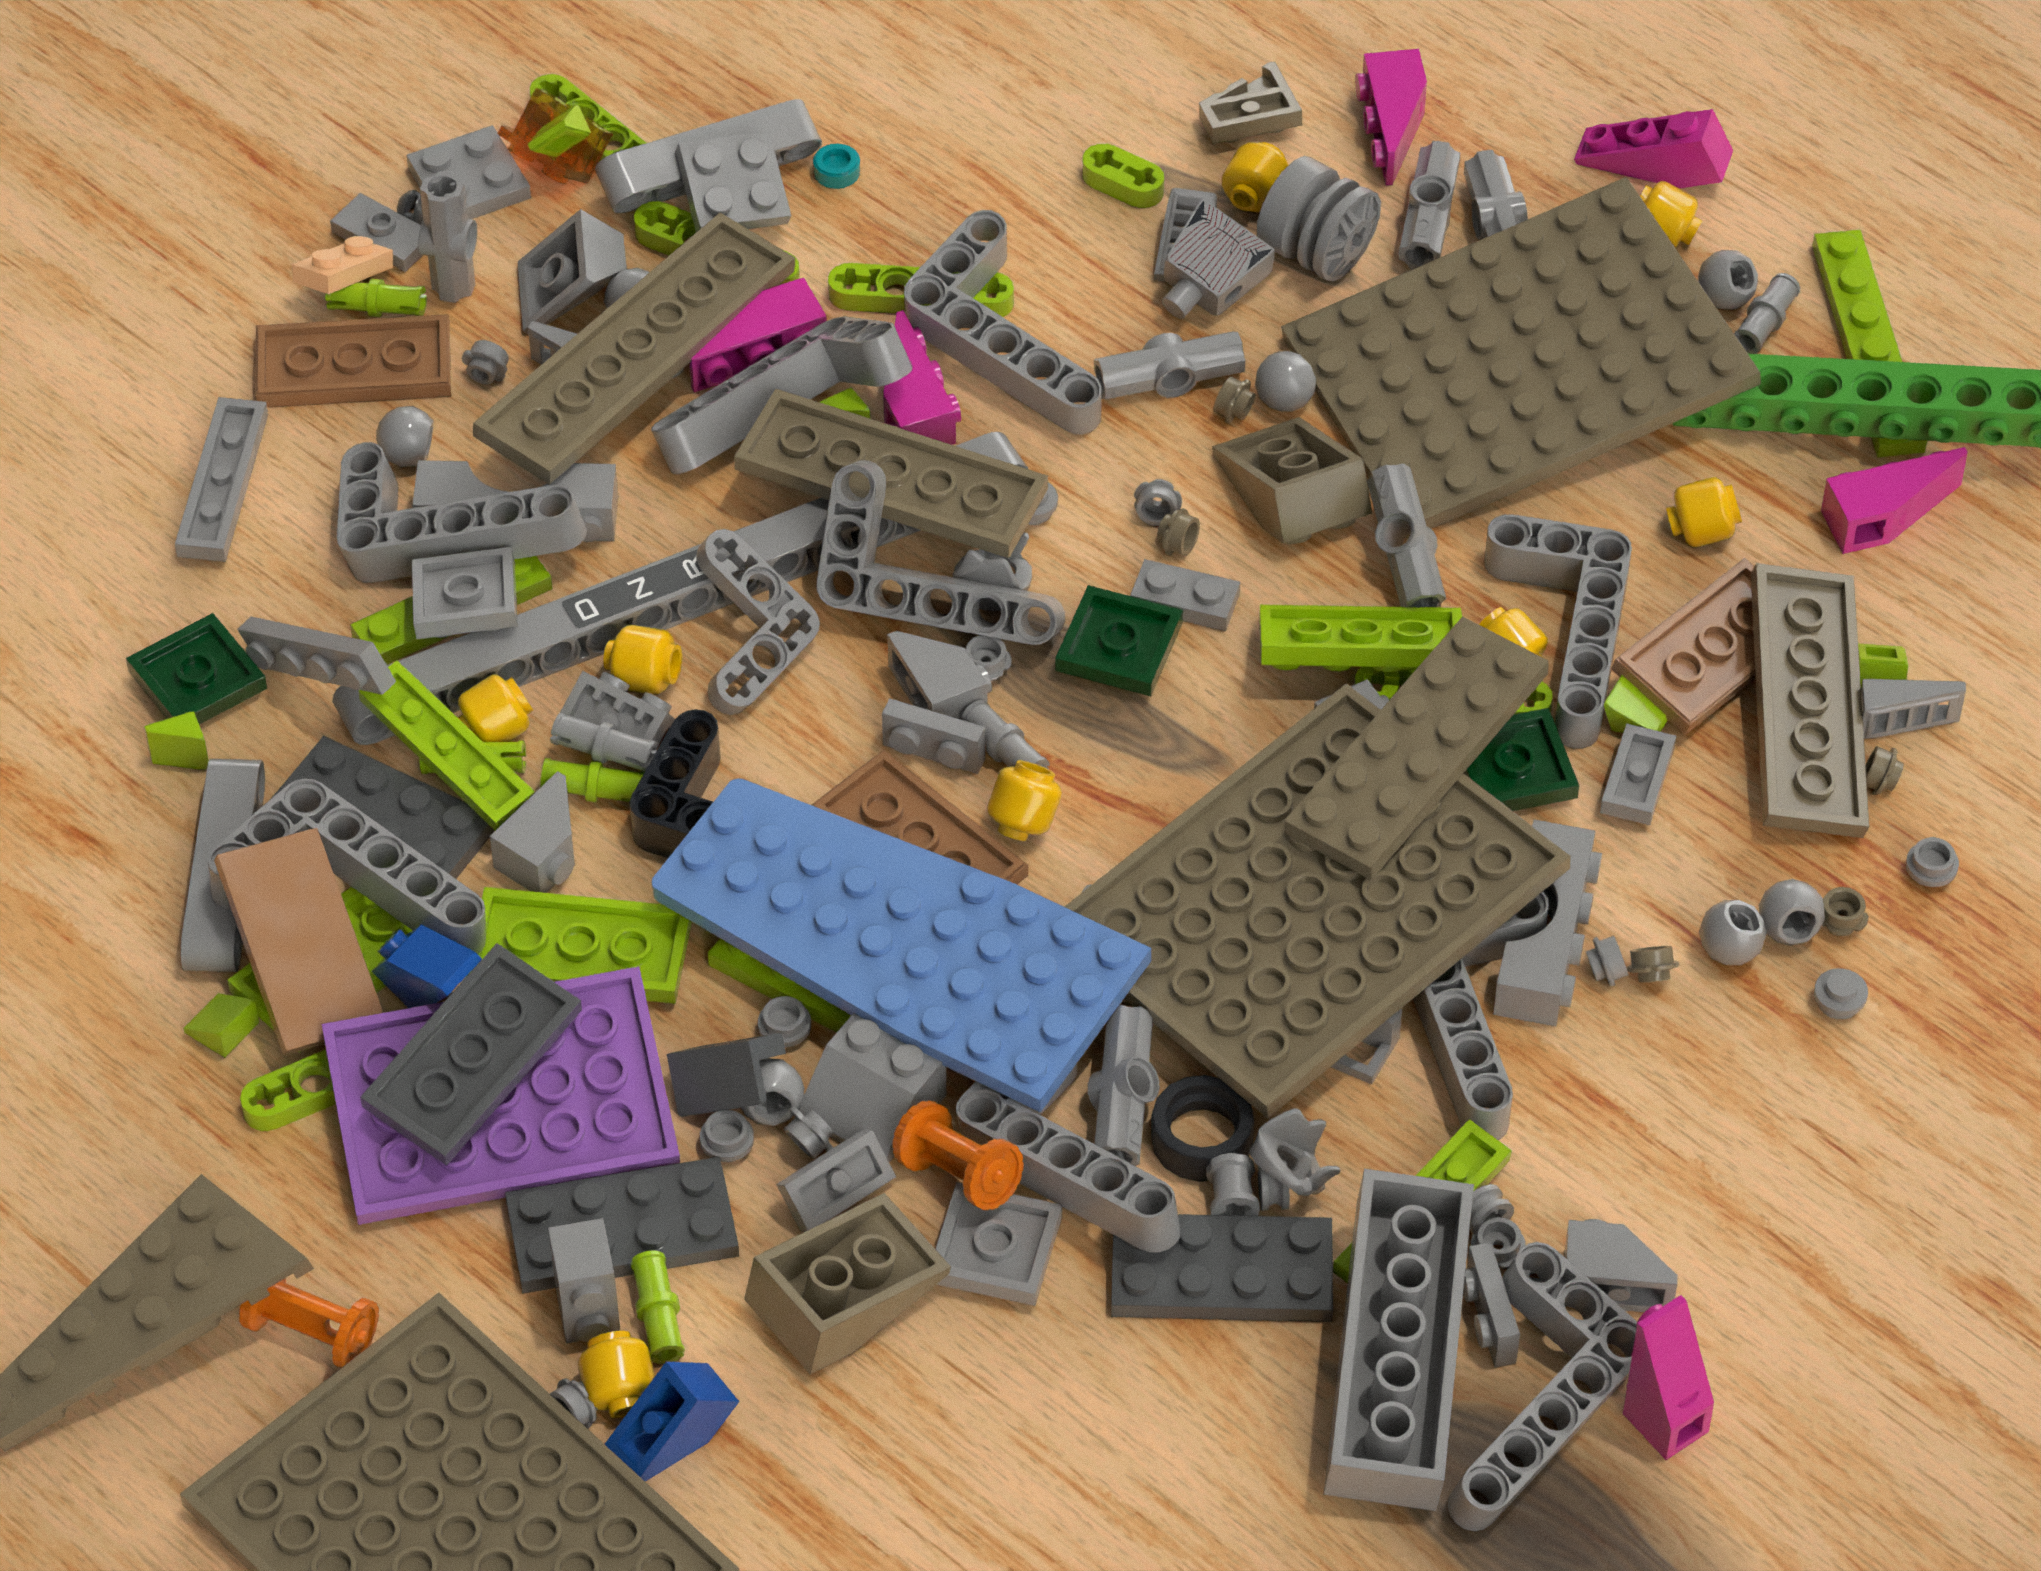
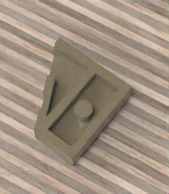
M1274 61L1263 65L1262 76L1247 84V81L1241 78L1230 84L1225 91L1215 93L1199 102V118L1214 144L1233 142L1243 137L1263 133H1278L1284 129L1302 126V109Z

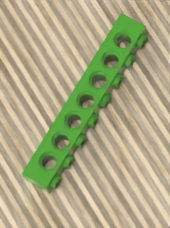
M1748 354L1760 371V385L1673 423V426L1691 428H1720L1741 431L1788 432L1791 434L1806 433L1837 435L1841 437L1858 436L1887 438L1891 440L1909 439L1942 443L1961 442L1993 446L2013 445L2041 448V370Z

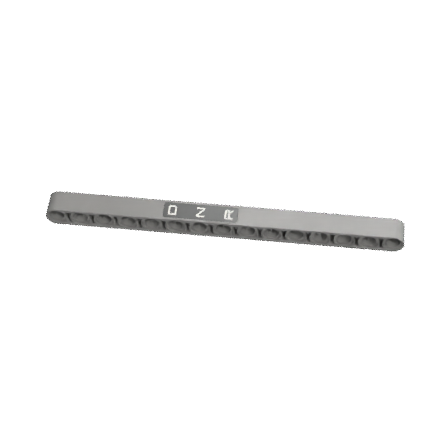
M1002 432L987 433L956 445L957 447L1028 469L1011 442ZM819 498L733 532L744 539L786 582H790L819 570L829 500ZM881 517L877 547L921 530ZM845 521L841 528V536L848 545L858 547L862 540L860 527L854 522ZM699 544L518 614V627L502 628L496 631L471 632L401 659L399 662L454 713L460 710L458 707L459 696L491 675H499L505 681L512 677L518 687L603 655L607 642L615 640L620 630L628 625L667 630L731 605L734 602L698 566L696 557L697 550L701 545ZM722 547L714 556L722 563L729 555V552ZM742 565L732 576L737 580L747 568ZM749 579L747 581V590L751 596L768 590L765 583L760 580ZM345 686L337 688L332 702L356 743L370 745L395 736L360 701L359 690Z

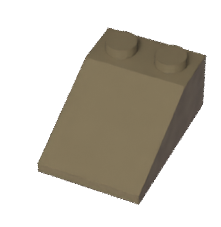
M1300 417L1212 446L1214 457L1262 529L1282 543H1302L1309 540L1313 533L1328 528H1345L1354 524L1357 518L1372 514L1363 459Z
M883 1193L755 1256L744 1300L807 1372L812 1374L855 1352L950 1273L951 1266L890 1198Z

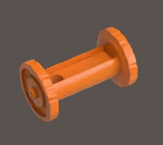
M921 1101L917 1105L912 1106L902 1116L894 1132L892 1148L894 1157L899 1164L912 1171H922L928 1169L929 1166L936 1165L963 1180V1192L967 1201L982 1210L996 1209L1013 1195L1017 1185L1020 1183L1024 1168L1023 1155L1016 1145L1005 1139H993L983 1145L974 1142L953 1130L952 1116L948 1112L949 1110L935 1101Z
M286 1278L269 1287L267 1290L270 1295L254 1305H251L247 1300L241 1304L239 1309V1322L241 1326L253 1332L259 1331L271 1320L333 1346L332 1361L339 1368L345 1366L370 1346L379 1319V1307L374 1301L361 1298L350 1309H347L287 1284ZM330 1320L340 1324L338 1331L331 1328Z

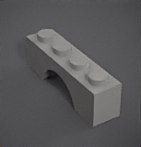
M418 460L412 506L413 508L507 493V491L494 489L481 482L473 474L467 461ZM574 463L550 485H562L572 491L587 527L584 542L615 541L619 497L616 464Z
M1534 819L1532 827L1571 856L1570 869L1543 891L1548 898V914L1552 920L1547 927L1531 937L1506 942L1497 981L1493 1015L1556 1026L1560 1006L1571 1007L1576 976L1567 975L1569 964L1580 965L1585 935L1578 934L1576 931L1578 923L1587 925L1589 923L1594 894L1585 892L1587 882L1597 884L1602 853L1593 852L1595 830Z

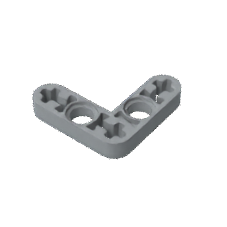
M722 529L710 534L699 546L696 557L698 566L759 627L758 631L712 677L708 684L707 693L714 708L721 713L734 715L739 714L753 703L815 638L819 631L820 621L813 607L744 539L733 531ZM723 547L729 552V555L721 563L714 555ZM744 565L747 570L736 580L732 575ZM749 579H757L765 583L769 590L768 601L761 602L751 597L747 590V581ZM796 618L802 625L798 631L784 642L778 635L789 625L791 620ZM754 646H764L773 653L775 658L774 668H762L755 662L752 654ZM744 673L749 680L734 697H731L725 690L729 684Z

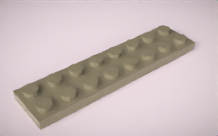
M717 214L473 423V437L550 485L689 364L691 358L763 290L778 286L791 275L795 268V257L724 214Z

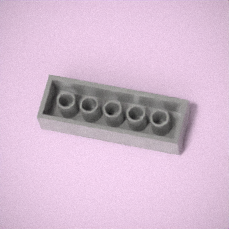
M1364 1168L1356 1204L1324 1495L1432 1511L1437 1509L1445 1478L1474 1184Z

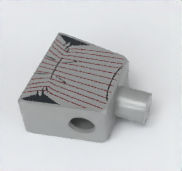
M1202 198L1166 257L1164 279L1173 288L1162 299V304L1168 312L1179 319H1184L1196 304L1210 314L1218 316L1272 272L1275 249Z

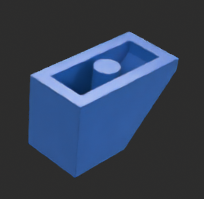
M421 924L407 935L401 929L394 933L377 951L383 959L372 972L408 1008L435 1004L447 997L477 966L482 958L475 951Z
M666 1361L605 1442V1445L646 1482L709 1443L740 1401L708 1363Z

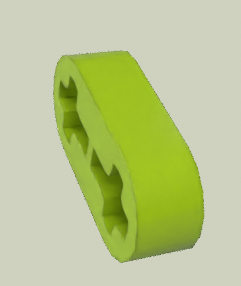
M1096 144L1085 150L1082 157V177L1091 188L1137 208H1149L1161 202L1164 196V172L1159 166L1110 144Z

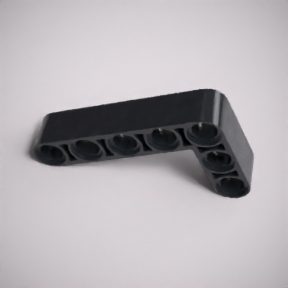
M688 710L674 720L631 796L629 803L633 840L639 848L646 852L669 858L713 803V801L701 797L721 760L719 727L716 718L705 710Z

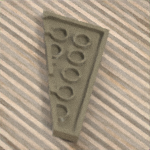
M201 1174L0 1374V1448L6 1452L65 1417L68 1406L92 1392L97 1397L116 1386L113 1380L138 1365L142 1370L146 1369L217 1327L222 1315L247 1300L251 1305H254L270 1295L267 1290L269 1287L291 1274H294L298 1279L313 1270V1266L307 1257Z

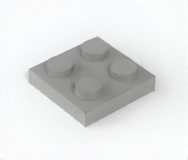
M493 125L406 155L408 169L419 187H421L424 177L433 176L439 171L456 173L457 179L465 186L468 219H474L531 199L528 181Z
M769 131L678 143L675 152L696 232L719 213L724 214L747 229L788 224L791 212Z
M512 547L412 559L413 624L416 639L442 638L456 634L496 631L502 628L518 627L515 561Z
M956 1182L936 1245V1250L951 1266L950 1273L936 1285L1036 1306L1062 1220V1204L1013 1194L998 1208L982 1210L967 1201L963 1192V1183Z

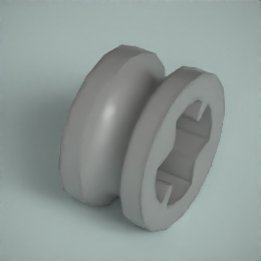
M1258 1166V1193L1261 1211L1269 1210L1272 1204H1278L1281 1210L1289 1209V1187L1272 1178Z
M1484 1185L1473 1191L1470 1230L1474 1235L1478 1234L1479 1227L1486 1220L1495 1217L1510 1220L1514 1214L1513 1205L1508 1199L1502 1198L1503 1193L1497 1185Z

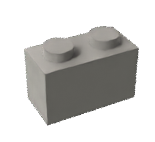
M600 1218L549 1227L555 1289L566 1343L588 1342L600 1334L620 1331L615 1275L604 1219Z

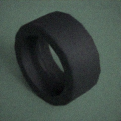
M1208 1075L1185 1077L1170 1084L1157 1097L1151 1118V1139L1154 1154L1167 1170L1180 1178L1203 1182L1208 1181L1206 1167L1210 1164L1212 1158L1227 1153L1242 1154L1249 1157V1149L1253 1144L1254 1137L1252 1105L1220 1078ZM1208 1110L1217 1112L1229 1119L1234 1125V1134L1229 1140L1216 1146L1198 1147L1186 1144L1175 1137L1171 1132V1123L1176 1117L1189 1111Z

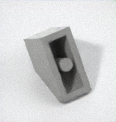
M900 631L887 634L888 667L914 706L963 720L962 714L971 703L980 699L988 703L987 693L992 691L990 677L982 664L975 665L965 648Z
M558 771L490 836L494 868L529 891L547 893L555 884L563 883L575 866L566 776Z
M1599 1219L1568 1221L1564 1257L1623 1310L1645 1312L1656 1304L1664 1306L1675 1299L1678 1275L1624 1224L1607 1223Z

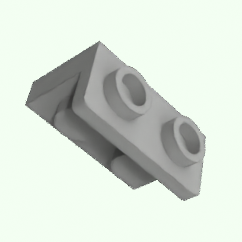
M582 671L560 711L569 716L601 725L603 722L615 724L617 731L649 741H657L658 745L666 730L670 729L675 720L669 714L672 708L670 704L647 692L644 693L642 699H639L627 693L630 685L604 671L600 678Z

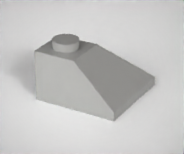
M580 209L518 261L523 331L528 334V326L531 321L549 324L594 296L609 283L613 276L621 270L627 269L623 233Z

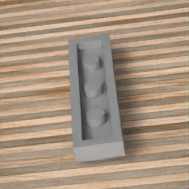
M218 397L175 541L177 557L226 562L267 422L268 409L266 402Z
M252 616L237 629L247 644L246 653L263 670L269 669L295 677H305L322 683H332L350 687L354 690H363L381 695L396 682L373 642Z

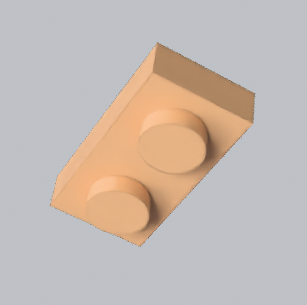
M350 237L345 240L344 244L331 249L317 250L312 253L311 257L292 264L293 282L330 294L393 268V250L374 244L373 240L368 237Z

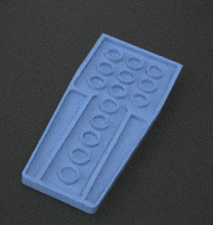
M740 778L734 779L727 784L652 878L653 896L659 903L850 1015L855 1013L863 1019L873 1021L881 1030L905 1044L919 1047L923 1053L941 1061L943 1066L1040 1113L1152 961L1150 947L1015 883Z

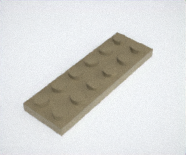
M779 389L774 390L734 456L735 470L830 500L835 474L842 467L859 460H869L876 463L883 470L886 477V491L881 517L1006 558L1011 556L1048 490V475ZM854 471L849 478L851 491L856 496L865 498L870 490L868 478L858 471Z
M1756 563L1751 573L1763 826L1864 838L1869 828L1854 576Z
M1462 616L1284 820L1285 834L1372 880L1548 675V660Z

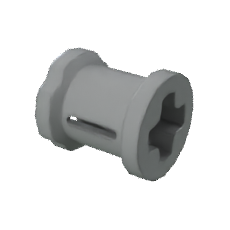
M1235 1153L1221 1154L1212 1158L1210 1164L1206 1167V1176L1208 1181L1213 1184L1215 1198L1210 1206L1211 1215L1258 1216L1260 1211L1259 1201L1252 1194L1251 1177L1255 1173V1166L1253 1160L1247 1155Z

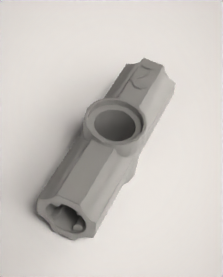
M1432 141L1430 145L1420 148L1414 180L1410 185L1408 210L1399 248V260L1404 261L1410 269H1415L1441 257L1445 233L1450 224L1451 203L1460 163V152L1455 151L1448 142Z
M1493 150L1477 152L1473 158L1465 161L1464 176L1472 198V221L1478 240L1528 220L1524 196L1521 191H1514L1504 157L1496 155Z
M439 171L433 176L424 177L420 187L423 220L419 231L418 249L420 254L428 256L432 290L439 294L440 300L456 303L461 298L471 296L476 285L473 254L477 242V223L473 219H468L465 186L457 179L456 173Z
M1232 331L1183 341L1177 334L1163 333L1150 339L1142 350L1094 359V373L1102 387V399L1105 400L1156 390L1160 396L1175 398L1189 392L1196 385L1197 381L1245 372L1246 360L1243 344L1238 332Z
M1403 463L1398 465L1386 464L1372 471L1367 484L1378 521L1375 539L1379 548L1387 554L1401 607H1441L1442 602L1447 598L1435 558L1438 546L1437 537L1434 531L1426 526L1411 468ZM1410 534V537L1407 540V542L1403 544V541L1406 538V536Z
M1119 1005L1107 1021L1102 1070L1093 1073L1089 1078L1088 1095L1092 1105L1098 1112L1095 1145L1137 1166L1140 1164L1145 1104L1154 1101L1160 1089L1157 1072L1149 1062L1153 1018L1146 1009L1140 1006L1127 1007Z

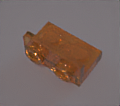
M536 88L515 129L501 125L497 134L511 143L508 150L514 155L529 162H533L536 159L544 165L542 173L549 178L565 185L569 179L588 184L595 166L599 163L613 133L583 115L591 131L588 137L558 157L531 151L528 143L544 125L571 108V106L548 91Z

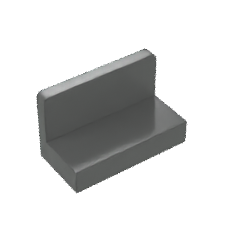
M782 1033L702 1045L668 1053L667 1059L678 1114L683 1117L765 1103L766 1093L759 1060L786 1054Z

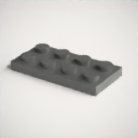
M326 736L320 739L274 794L275 796L295 780L306 778L321 782L455 879L458 878L495 831L465 801Z
M496 943L361 1095V1106L447 1166L582 1011L581 1000Z
M720 1157L505 1192L522 1294L555 1288L548 1228L594 1219H604L615 1278L634 1275V1271L631 1268L632 1258L644 1251L656 1250L663 1252L666 1257L667 1269L739 1257V1244Z
M1178 1214L1181 1229L1180 1238L1174 1246L1162 1252L1141 1250L1113 1235L1111 1317L1332 1322V1218Z

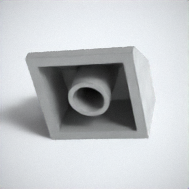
M853 1013L826 1044L803 1096L799 1111L804 1116L810 1110L817 1113L833 1130L834 1133L830 1137L839 1143L844 1142L863 1129L873 1130L887 1160L890 1162L894 1158L892 1148L894 1132L902 1116L912 1106L917 1105L921 1101L931 1100L940 1104L946 1097V1066H943L941 1061L923 1053L919 1047L901 1042L881 1030L873 1021L863 1019Z

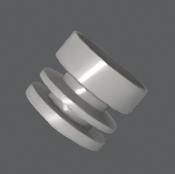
M1302 156L1287 166L1270 188L1262 204L1257 221V237L1274 248L1276 253L1285 258H1297L1301 267L1315 271L1319 277L1334 282L1344 277L1357 264L1366 251L1380 218L1381 200L1378 193L1369 188L1359 186V183L1352 179L1343 178L1340 180L1336 170L1312 157Z

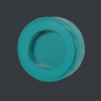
M829 144L820 148L813 158L814 177L821 185L833 189L845 188L854 184L860 176V156L858 152L845 144Z

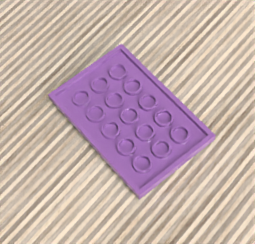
M640 967L555 982L581 1000L582 1011L447 1166L361 1106L360 1100L361 1095L444 1002L322 1024L358 1225L506 1198L505 1192L680 1163V1154Z

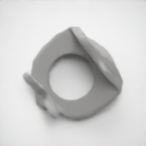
M1025 532L1022 534L1009 558L981 549L969 550L955 566L953 577L1028 591L1032 581V566L1022 557L1021 553L1027 544L1029 534ZM983 598L979 604V609L1001 611L999 604L991 598Z
M1297 1108L1286 1111L1261 1126L1256 1140L1249 1149L1250 1156L1265 1173L1285 1184L1298 1195L1309 1196L1311 1194H1319L1325 1189V1183L1341 1172L1338 1166H1324L1320 1168L1315 1157V1149L1326 1127V1121L1322 1119L1308 1121Z

